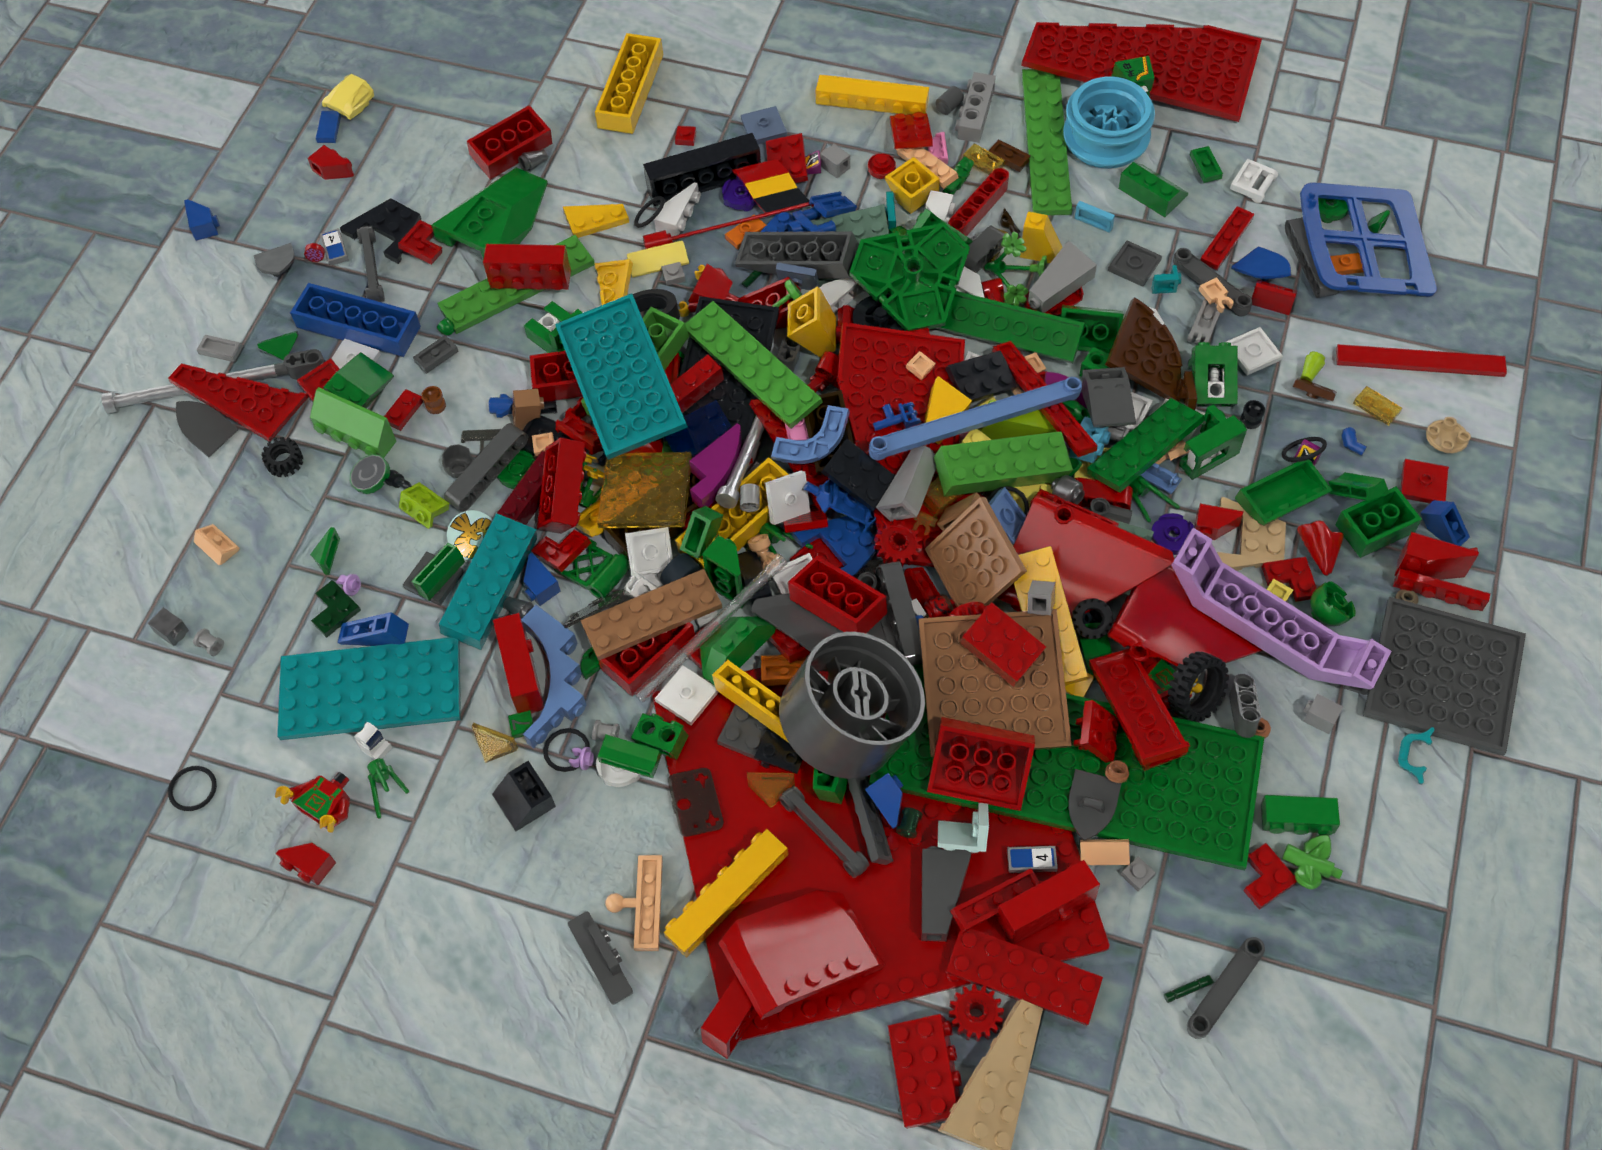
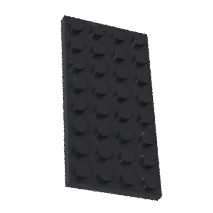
M699 296L695 315L714 301L767 350L771 351L780 312L779 307ZM689 336L680 376L706 355H709L722 368L724 380L682 413L688 427L665 436L663 439L664 445L704 450L738 423L741 428L742 449L756 416L749 404L751 400L758 398Z

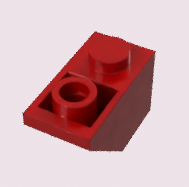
M325 145L308 157L312 171L325 180L354 176L352 163L349 159L341 157L336 150L330 149Z
M313 843L280 849L276 852V855L281 860L279 864L289 872L292 869L297 871V876L307 884L312 881L319 885L336 864V861L329 853Z

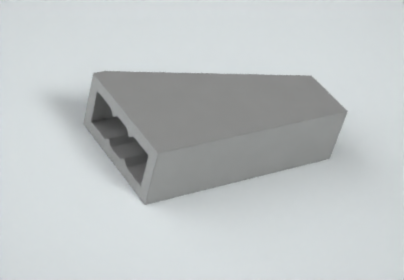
M1068 241L1029 290L1028 303L1030 307L1045 313L1095 278L1097 264Z
M920 446L910 451L876 506L889 521L913 518L919 514L936 470L935 455L929 447Z

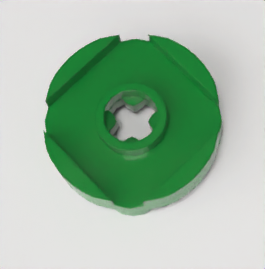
M1318 198L1322 222L1331 223L1347 215L1348 207L1346 201Z

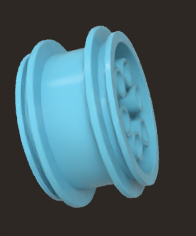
M1119 77L1092 79L1080 86L1068 100L1066 107L1067 119L1063 129L1064 140L1071 152L1088 165L1107 169L1125 166L1139 158L1146 151L1150 143V129L1155 119L1154 105L1147 93L1130 80Z

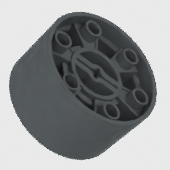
M841 632L820 641L808 655L782 693L779 716L783 732L789 744L805 762L825 774L839 778L854 779L869 776L880 770L916 730L923 717L925 696L922 683L914 667L895 647L869 634ZM820 671H828V681L819 673ZM884 712H887L889 720L881 718Z

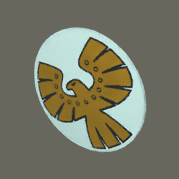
M469 510L461 512L452 519L448 526L447 541L457 546L464 560L472 561L493 520L480 511Z

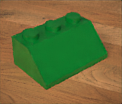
M1132 162L1121 173L1118 189L1164 218L1188 196L1187 191L1143 164Z
M1062 305L1061 317L1085 323L1078 350L1091 351L1095 347L1110 354L1124 318L1123 311Z
M718 535L702 553L705 572L718 594L743 608L744 597L736 544L729 538L724 539Z

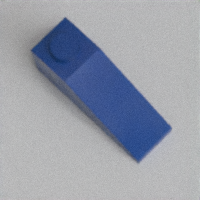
M392 612L342 623L338 643L340 645L359 646L404 644L409 623Z

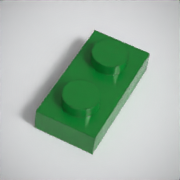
M1209 146L1190 151V157L1203 183L1222 179L1223 172Z

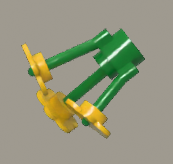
M586 454L582 470L584 471V476L587 471V475L590 477L585 487H582L583 481L581 483L582 499L579 503L585 507L594 504L610 483H623L615 473L607 468L604 469L605 473L596 468L588 466L592 462L598 463L596 457ZM599 477H606L607 481L593 496L594 491L590 490L593 480Z

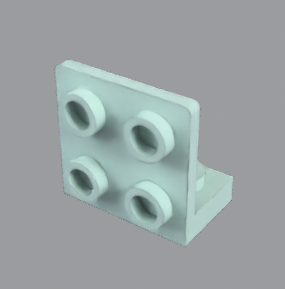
M978 803V812L973 811L972 824L938 821V847L949 851L959 849L972 853L986 852L989 830L988 804Z

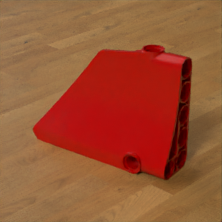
M1039 495L1035 497L1013 545L1018 555L1051 546L1071 618L1072 612L1080 602L1094 598L1107 603L1167 569L1174 561L1173 552L1167 548L1069 505H1060ZM1062 514L1068 515L1070 518L1068 520L1063 521L1058 517ZM1013 583L997 599L1011 604V607L1017 612H1022ZM1094 609L1087 610L1084 614H1086V613H1088V612H1090V611H1092V610H1094Z
M1172 565L1131 590L1108 633V637L1123 647L1130 646V656L1140 662L1146 661L1149 657H1159L1178 666L1179 663L1183 664L1185 657L1189 658V654L1202 651L1223 660L1225 663H1229L1263 651L1193 607Z

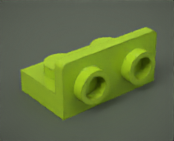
M420 482L401 491L399 508L428 529L433 526V519L448 511L450 503Z

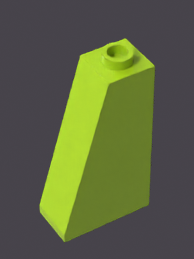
M1040 410L978 428L991 440L1057 432Z

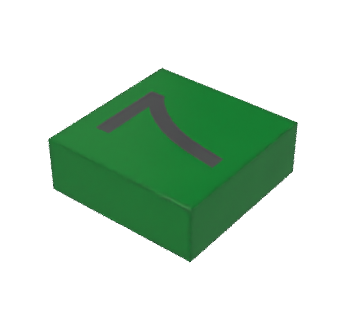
M531 711L508 716L513 739L524 737L523 734L533 724Z

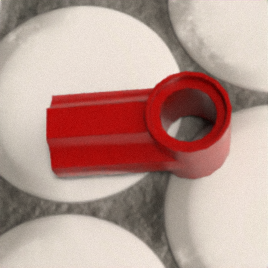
M1000 278L981 282L984 298L1005 303L1004 287Z
M843 305L841 308H838L836 344H840L842 323H853V311L855 308H852L850 305Z

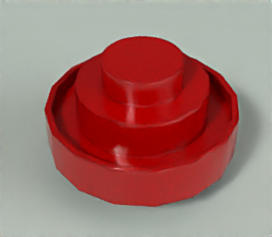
M885 153L875 154L868 161L870 175L878 179H885L886 175L896 169L894 158Z

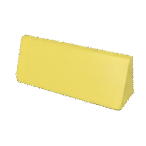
M683 241L627 254V259H630L633 263L632 278L662 271L661 266L677 262H680L681 266L689 264Z

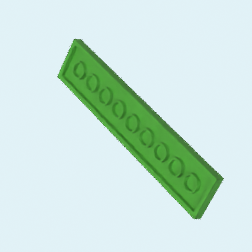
M1022 69L1028 154L1031 155L1029 159L1032 212L1044 215H1072L1067 148L1063 136L1064 116L1060 76L1035 69Z

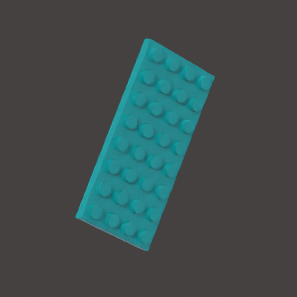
M632 293L555 324L608 460L688 427Z
M449 637L405 642L404 644H386L281 656L277 735L279 740L360 732L363 730L366 722L371 723L377 729H387L461 720L460 641L456 638Z

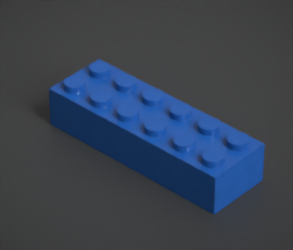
M311 283L306 285L290 312L297 328L340 340H351L402 357L405 356L421 327L415 311Z

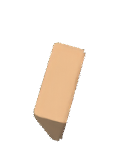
M214 524L195 530L194 543L218 565L224 564L240 549Z

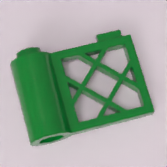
M589 539L591 541V544L587 547L589 554L580 555L572 562L575 563L574 570H564L562 573L555 568L554 570L557 574L589 590L596 598L603 600L629 571L630 564L625 555H612L597 547V543ZM601 556L606 558L600 564L594 565L593 558ZM590 559V566L579 568L578 562ZM591 572L592 575L587 581L580 579V574Z

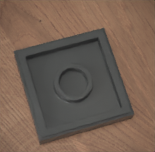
M1127 240L1109 265L1108 271L1144 287L1160 263L1162 256Z

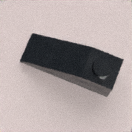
M749 550L739 553L738 560L741 578L752 607L756 599L771 597L772 592L756 552Z

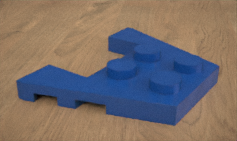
M849 516L828 520V526L825 528L790 532V535L801 548L821 538L843 564L844 567L841 570L855 578L862 567H865L878 552V550L874 549L876 542L872 533L869 530L864 533L865 525L854 521Z

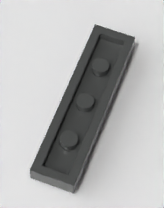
M866 776L848 779L849 791L853 796L855 811L861 824V832L868 848V856L873 863L887 865L893 862V858L878 808L865 790L870 786L869 778Z

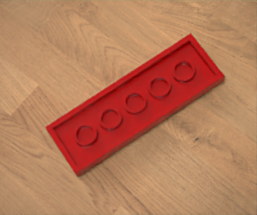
M1129 649L1089 660V666L1142 765L1188 752L1186 741L1141 662L1134 660L1130 656Z
M972 928L963 933L959 930L945 972L981 987L984 985L989 990L1013 999L1025 1000L1043 1008V1010L1086 1026L1089 1025L1103 979L1102 976Z

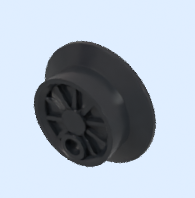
M872 296L861 300L853 311L854 324L904 331L897 321L881 307L882 304L879 301H875Z

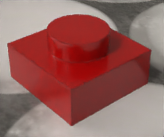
M677 126L675 145L694 146L697 133L696 127Z

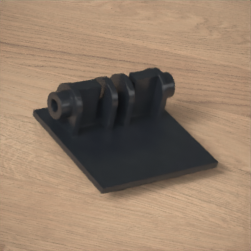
M767 727L754 759L760 760L761 766L764 768H769L773 765L797 774L803 759L787 741Z

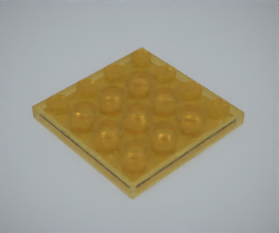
M691 452L624 453L609 460L606 457L597 519L598 528L684 527L691 472L689 462L692 459Z

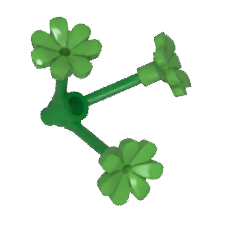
M1012 232L1011 236L1008 233L1004 234L1003 241L1001 242L1002 247H1005L1004 252L991 263H987L985 270L991 271L998 276L1006 286L1007 292L1004 293V302L1019 306V301L1021 303L1027 301L1024 295L1028 294L1029 290L1023 284H1018L1016 287L1010 285L1001 273H1004L1005 270H1030V272H1038L1040 277L1046 269L1047 255L1042 256L1038 264H1030V266L1006 265L1002 261L1006 255L1012 253L1014 257H1018L1026 251V246L1022 245L1025 243L1024 239H1017L1018 233Z

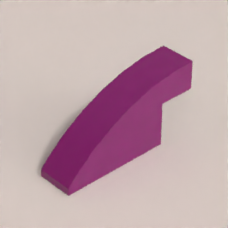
M738 423L689 461L691 473L700 480L699 483L690 489L692 501L699 508L703 506L709 507L716 500L720 487L727 484L741 450V428Z

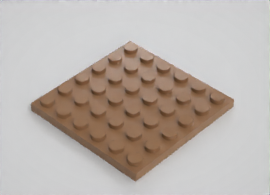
M1057 609L1052 610L1051 616L1028 614V611L1006 613L1046 646L1042 655L1015 687L1011 686L960 644L962 636L981 614L920 618L918 620L930 757H934L941 717L1035 735L1034 750L1072 746Z

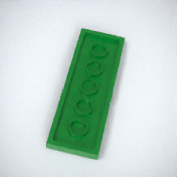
M1170 398L1087 467V474L1120 493L1204 422V415Z

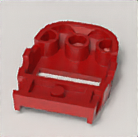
M581 397L577 400V405L573 408L570 407L565 412V418L562 421H555L556 431L563 432L575 441L585 442V448L589 450V454L593 455L604 449L596 429L582 420L587 413L581 403L583 399Z

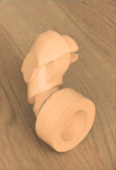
M760 534L749 539L748 545L751 551L756 552L757 556L761 557L760 561L764 572L770 574L771 570L780 567V559L778 553L774 554L768 551V547L771 544L768 534Z

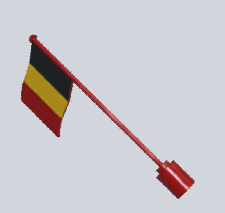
M777 159L732 170L743 182L752 199L765 213L672 237L670 233L667 234L666 230L643 235L645 249L673 243L672 240L768 217L781 212L807 206L814 207V204H809L810 200L796 186L787 169Z

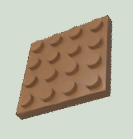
M979 497L925 548L956 607L969 602H982L985 606L989 605L1027 572L986 497Z

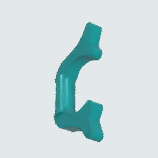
M1433 727L1424 733L1406 735L1401 741L1398 764L1402 769L1412 773L1421 785L1424 783L1423 774L1427 768L1425 766L1414 767L1408 763L1410 746L1414 741H1422L1427 745H1431V736L1435 730Z

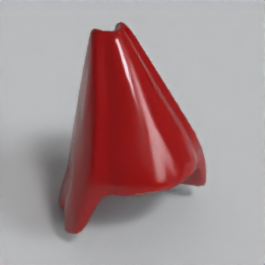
M1319 520L1297 527L1302 541L1321 572L1325 576L1331 574L1344 537L1343 533L1331 532L1325 522Z

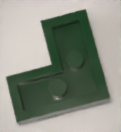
M331 580L315 593L327 608L314 617L311 622L327 638L340 628L342 623H346L360 612L361 609Z

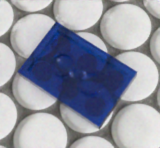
M715 400L684 416L688 427L665 436V439L681 466L689 462L732 427L719 403Z

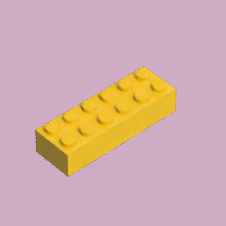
M626 33L595 110L597 128L630 134L634 133L664 55L661 38Z
M769 457L742 480L738 489L740 494V487L742 485H758L760 487L759 510L755 512L742 511L740 509V497L736 506L731 509L724 508L716 503L711 509L724 516L715 538L718 535L724 539L729 538L736 544L737 552L745 546L749 539L760 532L761 527L765 523L770 522L765 483L789 474ZM686 531L675 540L680 554L685 553L680 550ZM691 556L704 569L703 556L699 559Z
M1051 546L1018 555L1027 570L1025 574L1014 582L1021 611H1028V591L1032 580L1055 582V604L1053 609H1057L1065 686L1088 680Z

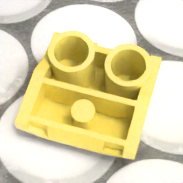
M350 74L345 76L344 80L336 85L329 95L323 99L322 106L337 111L351 120L369 105V101L374 97V91L366 80Z

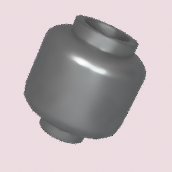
M1064 475L1060 479L1056 478L1051 485L1052 494L1076 505L1082 501L1085 494L1082 483L1068 475Z

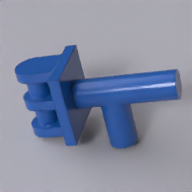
M914 403L898 404V415H894L890 404L884 405L882 408L886 419L873 423L874 430L878 431L903 422L905 429L920 424L921 420L917 418V410L913 409Z

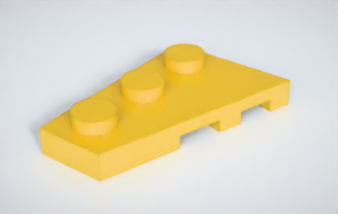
M623 204L563 206V211L572 234L576 235L577 238L629 223V217Z
M630 259L594 263L598 273L597 280L600 284L602 305L628 294L633 267Z

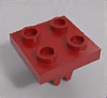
M1094 700L1085 701L1083 717L1076 719L1075 723L1076 725H1081V739L1074 740L1073 746H1078L1079 750H1089L1105 763L1114 761L1118 719Z

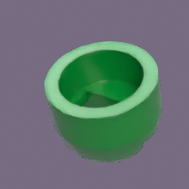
M444 318L438 324L437 330L441 334L449 336L454 332V324L449 318Z

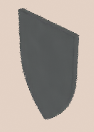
M291 243L256 254L254 259L257 268L261 272L273 274L275 277L288 272V268L295 259V254Z
M194 401L176 402V418L182 433L208 458L238 431V428L221 413L206 404Z
M1075 769L1069 794L1068 809L1076 832L1085 841L1100 833L1111 821L1117 806L1121 783L1112 782L1105 776Z

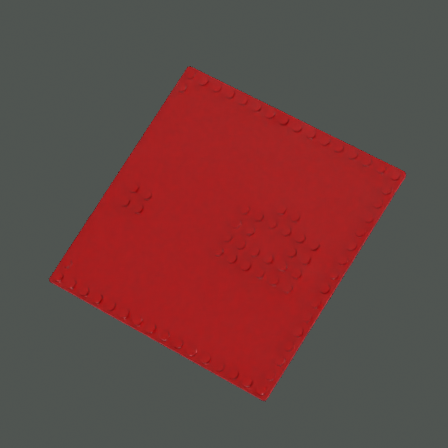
M761 668L744 671L762 684ZM787 685L765 687L781 697ZM661 690L653 693L656 714L661 716L665 722L671 723V721H676L684 726L683 729L689 735L678 759L675 760L666 756L696 898L701 895L700 891L708 883L712 884L718 878L717 874L723 867H729L735 861L734 857L740 850H746L752 844L751 840L757 833H763L768 829L788 848V856L706 938L718 999L720 1000L736 976L719 945L720 940L735 921L816 890L837 892L844 895L885 964L880 971L863 978L861 975L794 1002L785 1006L781 1012L764 1019H760L757 1014L740 1041L973 984L945 973L960 930L954 918L946 942L921 941L922 850L932 846L938 847V821L972 824L973 811L978 812L977 809L903 793L898 826L895 829L890 826L878 809L893 862L887 865L873 863L867 853L868 848L861 832V824L855 811L853 796L849 791V783L842 804L819 800L813 790L814 767L804 760L798 773L795 774L773 765L769 768H764L761 766V761L719 745L717 740L735 706V703L720 692H718L692 725L655 702V697ZM886 712L881 716V718L885 719ZM675 735L669 736L667 742L672 741ZM792 786L797 787L804 795L805 802L854 852L859 851L865 856L870 864L867 870L860 876L853 878L843 867L844 862L794 811L789 812L785 809L779 800L782 793ZM988 812L989 830L986 852H971L970 864L957 906L1021 874L1009 873L1007 847L1055 846L1057 872H1034L1040 883L1079 863L1081 858L1072 831ZM1095 901L1075 911L1070 919L1063 922L1060 919L1015 944L1061 962L1104 952L1110 946ZM998 915L972 928L1010 942L997 921Z

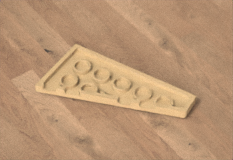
M1018 1000L1002 1024V1030L997 1038L993 1039L990 1044L991 1048L977 1065L963 1088L964 1092L957 1103H954L949 1111L951 1112L949 1117L938 1129L939 1132L983 1150H1011L1043 1008L1025 1000Z

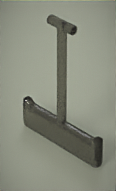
M501 429L463 430L461 443L480 441V454L484 449V441H491Z

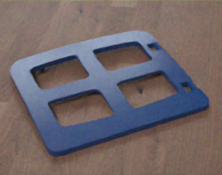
M1315 182L1304 185L1300 192L1306 236L1319 279L1325 286L1340 291L1355 290L1358 292L1397 295L1413 294L1426 297L1435 294L1437 291L1435 279L1412 195L1407 190ZM1318 198L1346 201L1353 231L1323 229ZM1362 201L1389 204L1395 215L1401 235L1371 232L1368 229ZM1326 243L1356 246L1365 276L1338 274L1331 261ZM1373 247L1404 249L1410 279L1381 278ZM1347 282H1356V285H1348ZM1406 286H1414L1415 290L1407 289Z

